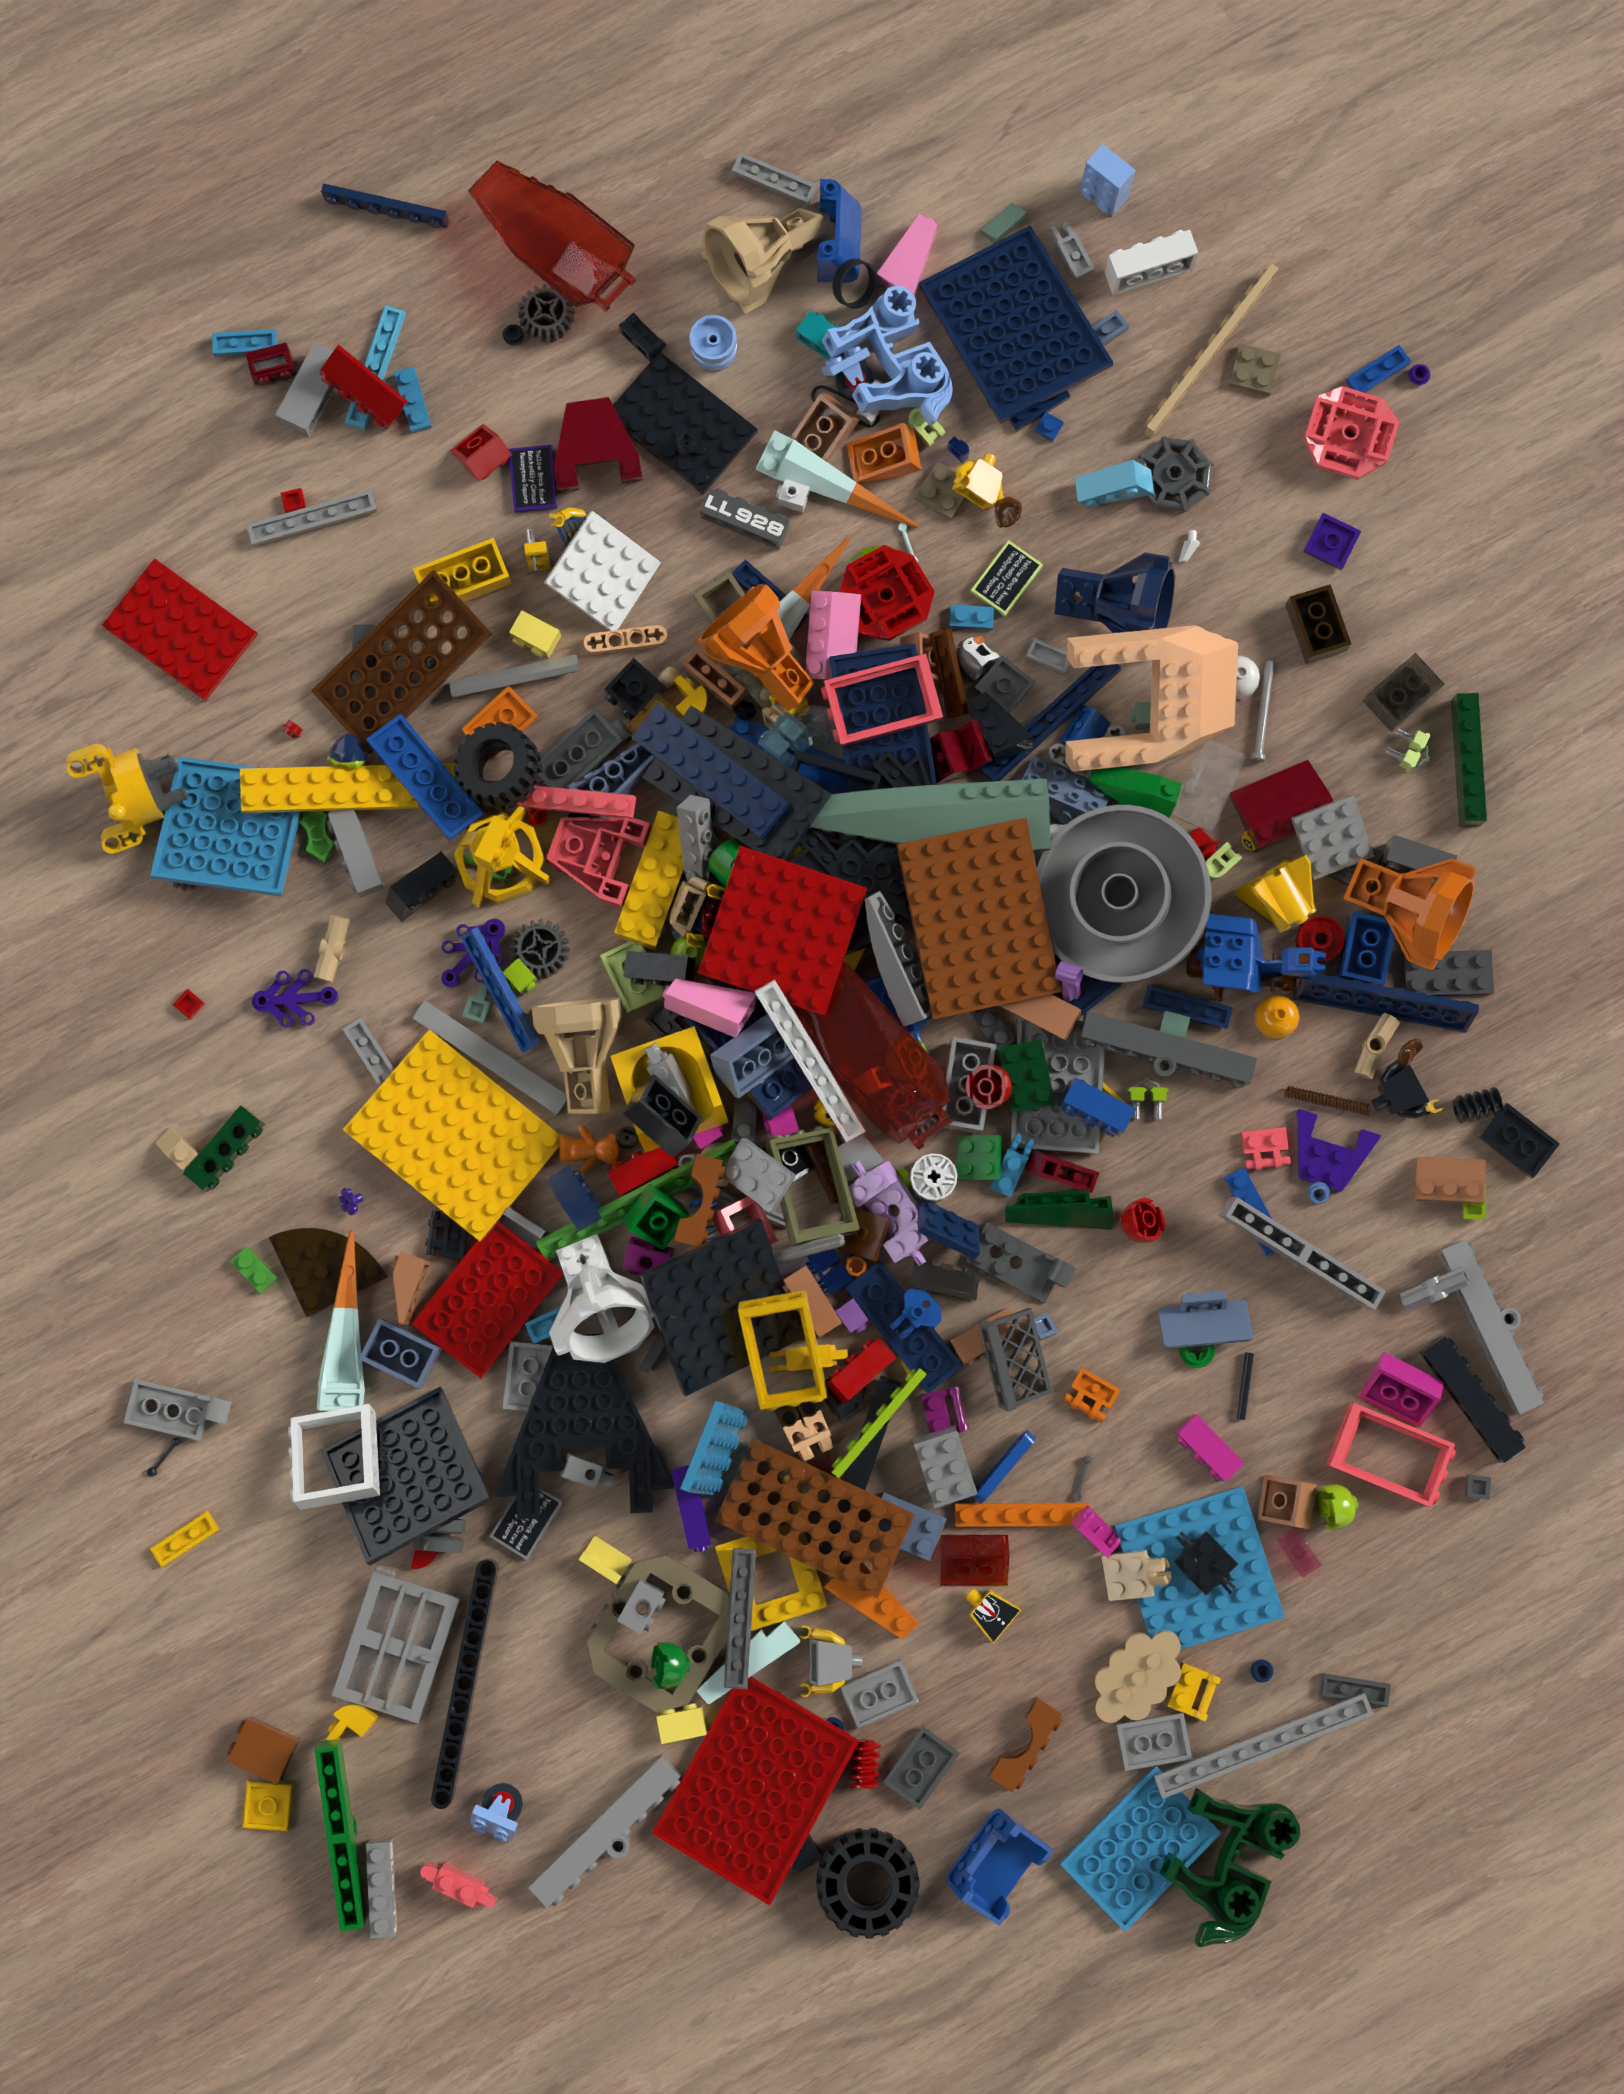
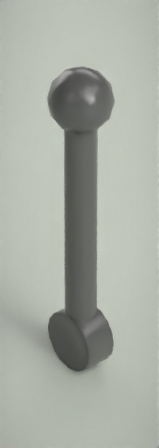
M1089 1455L1083 1458L1084 1465L1077 1490L1072 1495L1074 1501H1080L1082 1497L1080 1492L1088 1464L1092 1461Z

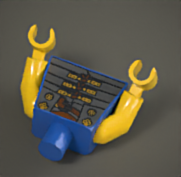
M567 507L557 514H549V518H555L551 526L557 527L565 549L588 516V512L582 509Z

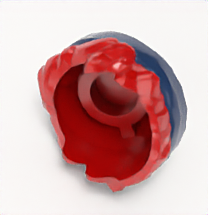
M713 898L703 900L693 923L697 934H702L704 938H710L722 900Z

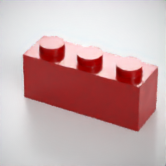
M659 1147L642 1153L638 1151L629 1156L630 1160L622 1164L620 1161L609 1167L611 1171L607 1172L618 1195L622 1197L668 1173L671 1169L677 1168L679 1165L675 1157L672 1158Z
M877 1338L874 1342L871 1339L868 1340L861 1347L863 1350L861 1354L857 1356L854 1353L845 1361L847 1366L842 1371L838 1367L829 1375L831 1380L826 1385L843 1405L897 1358L880 1338Z

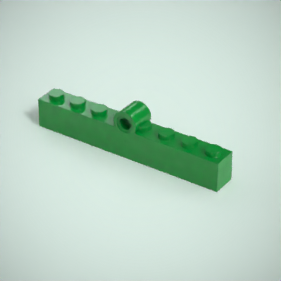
M342 1739L320 1741L316 1745L314 1752L340 1931L361 1929L364 1927L367 1916L356 1845L357 1822L351 1810Z

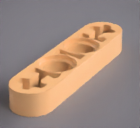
M660 625L588 634L585 637L584 647L591 655L663 646L667 642L668 636L666 629ZM657 631L660 632V635H664L660 637L659 641H656L655 637L650 636H655ZM645 632H648V636L650 637L649 642L647 643ZM637 633L643 637L639 644H634L630 641L633 634ZM613 636L619 637L621 639L620 645L616 647L609 644L610 638ZM602 638H605L607 648H603V644H597L596 648L592 649L588 644H591L593 639H595L596 643H602Z

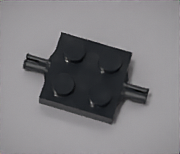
M1206 1530L1192 1541L1181 1531L1179 1534L1185 1541L1179 1535L1175 1538L1184 1546V1549L1174 1560V1563L1205 1595L1219 1585L1228 1594H1231L1232 1590L1234 1591L1236 1587L1227 1578L1238 1563Z

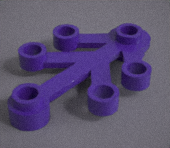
M490 919L484 926L468 927L465 924H461L457 927L456 932L459 937L462 936L460 934L461 928H467L468 932L478 927L485 938V942L488 944L491 941L492 954L500 958L497 963L498 966L502 964L503 959L500 955L499 939L504 936L506 929L501 920ZM492 926L498 927V931L492 933L490 929ZM446 940L442 943V950L446 954L467 951L463 942L453 943L450 940ZM447 944H452L450 951L445 950ZM468 952L452 970L448 969L443 972L441 980L446 987L454 988L459 984V975L473 961ZM476 968L474 973L475 980L479 983H484L483 979L479 980L477 978L479 971ZM452 974L454 975V979L448 982L446 980L447 975Z
M301 969L298 972V978L283 995L274 996L282 985L288 984L290 981L289 973L279 971L276 974V980L266 991L262 990L254 994L252 1005L258 1012L271 1013L279 1020L281 1026L289 1028L293 1024V1018L288 1014H283L275 1006L284 1004L301 1018V1022L304 1025L311 1026L315 1022V1016L310 1012H306L297 1003L322 1001L326 1005H333L338 1001L339 994L332 987H325L321 992L296 994L305 983L312 979V973L308 969ZM308 972V978L302 979V973ZM282 974L287 975L285 981H280V976ZM326 992H332L330 999L325 998ZM265 997L266 1003L264 1005H260L259 1000ZM311 1015V1021L306 1023L304 1021L305 1016ZM285 1017H289V1023L284 1025L282 1020Z

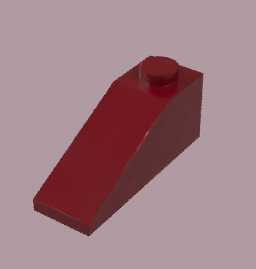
M1032 1149L1025 1169L1036 1176L1084 1191L1089 1190L1090 1193L1093 1192L1100 1173Z

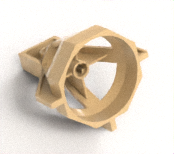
M802 208L779 220L770 215L748 217L719 216L708 222L705 226L702 238L704 251L701 254L703 259L708 260L712 274L731 300L739 302L741 311L748 313L766 303L778 274L786 260H789L792 250L801 249L804 246L803 244L808 241L820 238V235L826 232L827 228L823 215ZM734 254H739L748 277L739 266Z
M620 997L566 1001L534 1006L532 1008L534 1027L538 1034H544L559 1065L560 1072H564L568 1114H598L611 1111L605 1061L622 1023ZM596 1030L594 1036L577 1035L571 1036V1038H565L564 1033Z

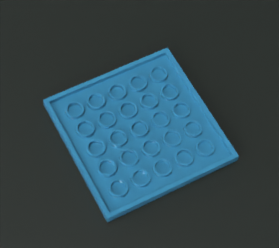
M178 757L177 765L179 771L174 773L170 792L184 787L189 800L171 805L165 811L150 874L151 878L282 897L301 812L242 813L240 769L258 767Z
M1243 1486L1114 1525L1118 1538L1121 1540L1122 1552L1147 1550L1149 1558H1165L1170 1565L1169 1568H1165V1571H1162H1171L1170 1583L1165 1586L1154 1587V1596L1137 1598L1148 1636L1151 1638L1159 1631H1172L1178 1636L1181 1644L1180 1650L1285 1618ZM1206 1530L1238 1563L1227 1578L1236 1587L1234 1591L1232 1590L1231 1594H1228L1219 1585L1205 1595L1174 1563V1560L1184 1549V1546L1175 1538L1179 1535L1185 1541L1179 1534L1181 1531L1192 1541Z

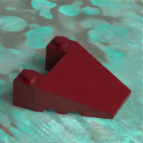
M604 397L566 403L554 464L558 492L580 489L576 467L618 461L622 483L643 480L639 454L610 398Z

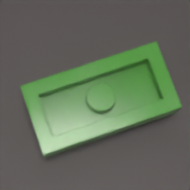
M248 1246L230 1261L261 1294L278 1279Z

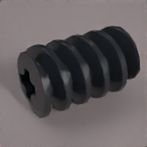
M1492 1087L1490 1091L1483 1089L1481 1093L1475 1091L1473 1095L1467 1093L1464 1097L1458 1095L1456 1099H1453V1110L1460 1124L1463 1123L1464 1116L1470 1122L1472 1114L1479 1120L1481 1112L1487 1118L1489 1110H1491L1494 1116L1497 1115L1498 1108L1503 1111L1502 1098L1496 1087Z

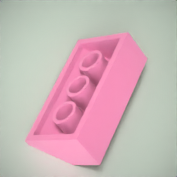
M812 590L805 668L806 673L812 679H832L829 656L857 652L860 594Z

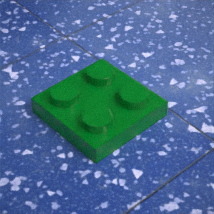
M957 1136V1180H1000L1001 1136Z

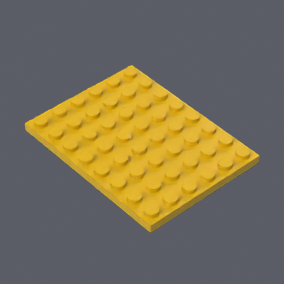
M430 1029L343 1129L348 1136L479 1242L483 1240L504 1215L507 1208L514 1203L560 1148L561 1137L560 1134Z

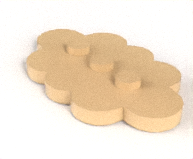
M1162 1630L1154 1634L1152 1638L1145 1633H1134L1127 1638L1124 1649H1117L1112 1652L1109 1657V1666L1102 1667L1095 1675L1096 1689L1101 1694L1096 1700L1095 1709L1101 1720L1113 1723L1120 1720L1124 1715L1131 1720H1142L1148 1716L1151 1704L1161 1703L1165 1699L1167 1687L1175 1685L1181 1677L1180 1665L1175 1659L1180 1652L1181 1644L1175 1633L1169 1630Z

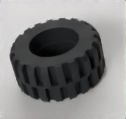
M491 722L485 724V728L480 726L475 728V733L472 735L468 734L465 737L466 741L464 744L460 743L458 747L459 755L456 754L454 762L457 764V766H454V774L457 776L456 781L458 785L477 804L483 805L487 809L493 810L496 808L500 811L505 810L506 806L510 809L517 807L516 803L519 801L521 803L527 800L526 796L529 793L533 794L536 790L534 788L535 783L539 784L541 777L538 773L542 772V764L539 762L541 761V756L537 751V747L521 730H518L511 724L506 725L503 722H497L495 726ZM513 751L514 761L509 773L499 781L492 783L484 782L483 769L487 760L497 752Z

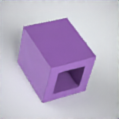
M851 1299L835 1311L850 1334L853 1331L858 1334L867 1327L865 1323L869 1320L854 1299Z

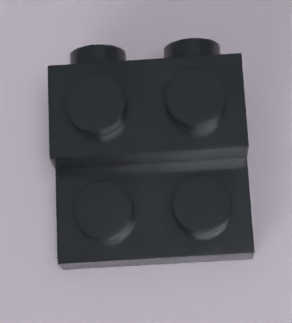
M633 658L604 688L607 694L605 698L613 706L618 704L623 709L621 713L627 719L631 720L634 718L638 721L652 706L651 703L666 689V686Z

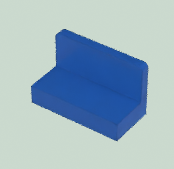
M1083 705L1060 741L1066 745V741L1101 738L1110 722L1097 709Z

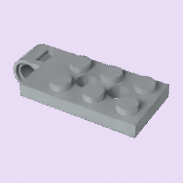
M135 1379L123 1423L201 1441L206 1420L227 1423L232 1401ZM151 1399L157 1402V1409L152 1413L146 1408L147 1402ZM173 1404L179 1408V1414L174 1418L168 1414V1408Z

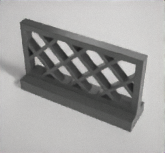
M1026 1308L990 1322L978 1323L999 1408L1009 1412L1017 1409L1016 1406L1052 1393L1031 1308ZM1026 1315L1028 1323L1023 1330L1016 1325L1020 1317ZM1003 1323L1010 1325L1005 1337L1001 1336L998 1330V1325ZM1014 1329L1022 1332L1017 1344L1009 1340ZM1027 1336L1033 1340L1030 1351L1022 1348ZM1007 1343L1015 1346L1010 1358L1004 1354ZM1020 1350L1028 1354L1022 1365L1014 1361ZM1032 1357L1038 1361L1035 1372L1027 1369ZM1012 1364L1020 1367L1015 1379L1009 1375ZM1025 1371L1033 1375L1028 1386L1020 1383ZM1037 1378L1041 1379L1044 1385V1389L1038 1392L1032 1389ZM1020 1385L1026 1390L1021 1398L1015 1399L1014 1392L1017 1386Z

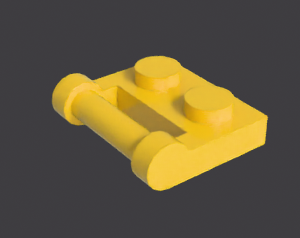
M1182 1662L1180 1668L1181 1677L1172 1689L1167 1706L1206 1721L1208 1707L1216 1685L1220 1684L1221 1678ZM1203 1678L1208 1680L1199 1708L1196 1710L1192 1706Z

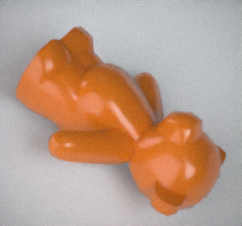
M580 1126L578 1130L583 1138L575 1139L561 1135V1163L586 1159L580 1166L581 1173H586L597 1158L608 1162L610 1166L616 1164L619 1145L615 1140V1134L611 1133L607 1138L596 1141L595 1137L585 1126Z

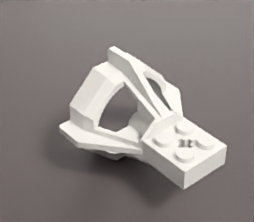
M598 1234L556 1250L568 1284L567 1296L549 1332L557 1355L570 1352L575 1360L605 1363L637 1350L655 1327L652 1320L654 1314L643 1285L620 1276L611 1270ZM620 1306L636 1308L632 1318L619 1328L611 1308ZM597 1313L604 1334L584 1336L573 1331L584 1319Z

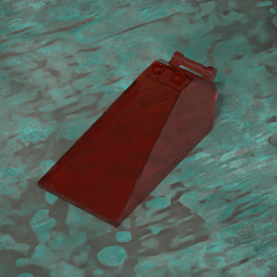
M843 960L825 1015L790 1004L838 1085L879 1130L899 1144L909 1138L912 1144L918 1150H921L925 1146L924 1143L945 1125L949 1126L953 1122L952 1118L943 1109L951 1100L945 1071L905 1026L903 1027L896 1016L845 960ZM937 1114L940 1119L918 1137L914 1132L932 1116Z

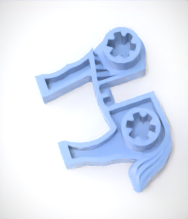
M892 286L886 290L884 295L877 299L863 316L853 319L843 327L828 329L822 342L831 359L863 341L870 340L876 357L892 379V381L884 384H858L852 396L861 413L874 410L920 407V412L929 425H934L939 414L950 402L953 391L952 381L946 366L930 342L895 355L891 352L894 347L892 342L913 335L919 325V318L916 321L914 318L916 299L912 292L902 286Z

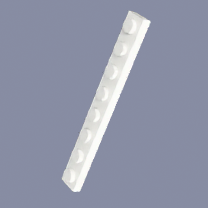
M775 979L755 990L757 997L845 1141L848 1142L866 1132L865 1127Z

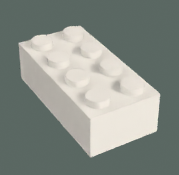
M1179 230L1165 238L1160 236L1154 238L1149 243H1137L1130 249H1118L1109 255L1105 269V275L1112 295L1193 271L1198 250L1190 230L1184 232Z

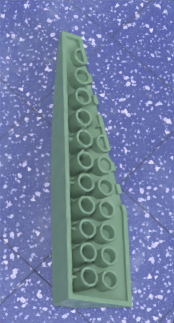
M1047 779L911 786L833 794L809 829L818 828L823 829L825 832L832 833V831L845 833L848 836L858 835L864 836L866 839L900 844L1027 818L1033 851L1050 850Z

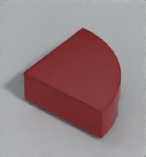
M415 1549L411 1569H420L428 1566L435 1560L438 1552Z

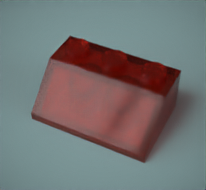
M940 1535V1586H1008L1010 1558L1008 1535Z

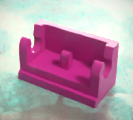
M1088 1505L1071 1522L1107 1558L1111 1556L1110 1554L1121 1542L1117 1533Z

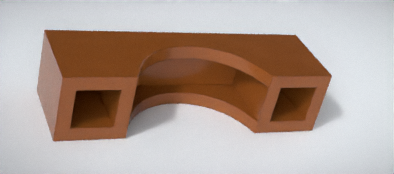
M700 1154L695 1155L690 1178L701 1189V1206L693 1216L678 1220L673 1242L694 1248L706 1243L708 1232L705 1231L707 1222L711 1223L714 1210L711 1209L712 1201H717L720 1188H716L718 1179L722 1180L725 1167L722 1166L723 1160Z
M1036 1697L1025 1715L1031 1727V1739L1028 1746L1017 1755H1000L988 1773L989 1777L1012 1793L1015 1788L1019 1790L1025 1781L1023 1775L1027 1769L1031 1770L1038 1760L1035 1756L1040 1749L1043 1751L1048 1745L1050 1732L1052 1730L1056 1731L1060 1726L1062 1714Z

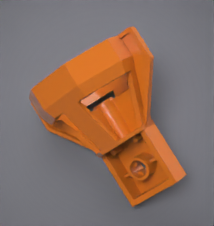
M759 584L756 587L750 588L745 595L728 607L695 641L711 660L747 670L754 674L753 676L758 677L762 681L763 685L774 695L778 703L786 711H789L801 702L814 681L789 653L792 645L789 643L778 614L780 608L778 597L767 584Z
M1360 858L1343 899L1382 914L1392 929L1407 960L1426 969L1434 970L1438 960L1443 959L1456 940L1462 925H1465V917L1472 901L1476 882L1473 879L1477 869L1451 858L1400 874ZM1434 879H1438L1431 888ZM1377 882L1378 890L1371 893L1370 884ZM1414 925H1415L1414 934H1413V937H1412L1410 934H1411V932H1412V930H1413V927H1414Z

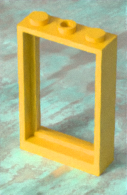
M806 1290L739 1302L738 1313L760 1410L766 1409L771 1411L785 1405L794 1407L808 1401L817 1403L827 1398V1386ZM799 1309L816 1386L768 1395L751 1318Z

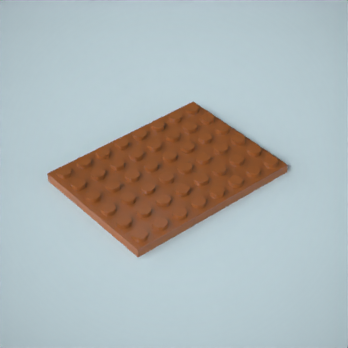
M1027 818L896 844L932 1019L1061 992L1059 980L1055 979L1057 968Z

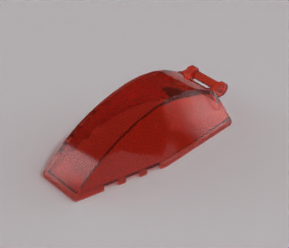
M496 161L468 190L473 200L514 257L575 307L595 303L603 311L607 312L613 301L629 285L632 286L636 282L635 278L625 270L635 245L569 192L563 193L551 184L545 185L539 182L537 178L525 176L519 170L499 161ZM620 276L622 280L602 299L600 296Z

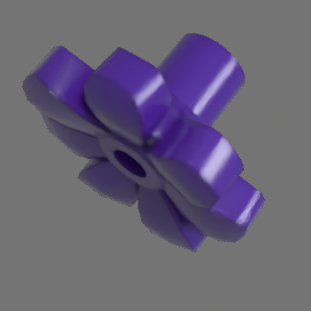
M343 1188L341 1196H339L340 1202L344 1203L341 1205L343 1212H347L351 1216L356 1214L358 1211L356 1204L363 1201L362 1195L360 1193L353 1195L350 1188Z

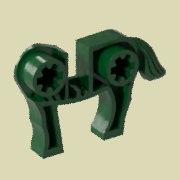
M1196 1788L1187 1809L1195 1815L1233 1825L1220 1850L1214 1876H1200L1190 1872L1182 1860L1168 1852L1159 1873L1165 1879L1177 1885L1193 1902L1204 1907L1215 1920L1201 1923L1194 1941L1196 1946L1205 1947L1213 1944L1231 1943L1245 1936L1258 1920L1272 1881L1264 1875L1234 1862L1236 1856L1241 1854L1239 1851L1241 1844L1245 1843L1281 1860L1285 1856L1282 1851L1292 1848L1298 1842L1300 1825L1293 1812L1282 1804L1239 1805L1227 1800L1212 1798L1204 1791Z

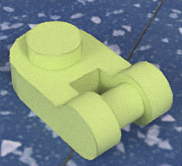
M920 407L910 412L909 425L926 446L930 447L934 444V440L937 437L941 438L945 434V430L937 421L934 425H929L920 412ZM928 426L933 429L929 434L925 430Z
M1228 842L1206 861L1210 879H1219L1243 858L1239 853L1236 854L1231 849L1232 846ZM1224 854L1230 859L1227 863L1221 858Z

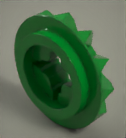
M1214 1345L1198 1346L1202 1349L1206 1348V1351L1199 1353L1198 1360L1195 1357V1353L1188 1352L1194 1346L1179 1348V1354L1182 1361L1189 1367L1202 1368L1212 1361L1215 1354Z

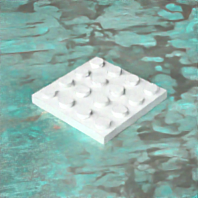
M591 511L544 584L604 628L614 631L618 630L661 562L595 512Z

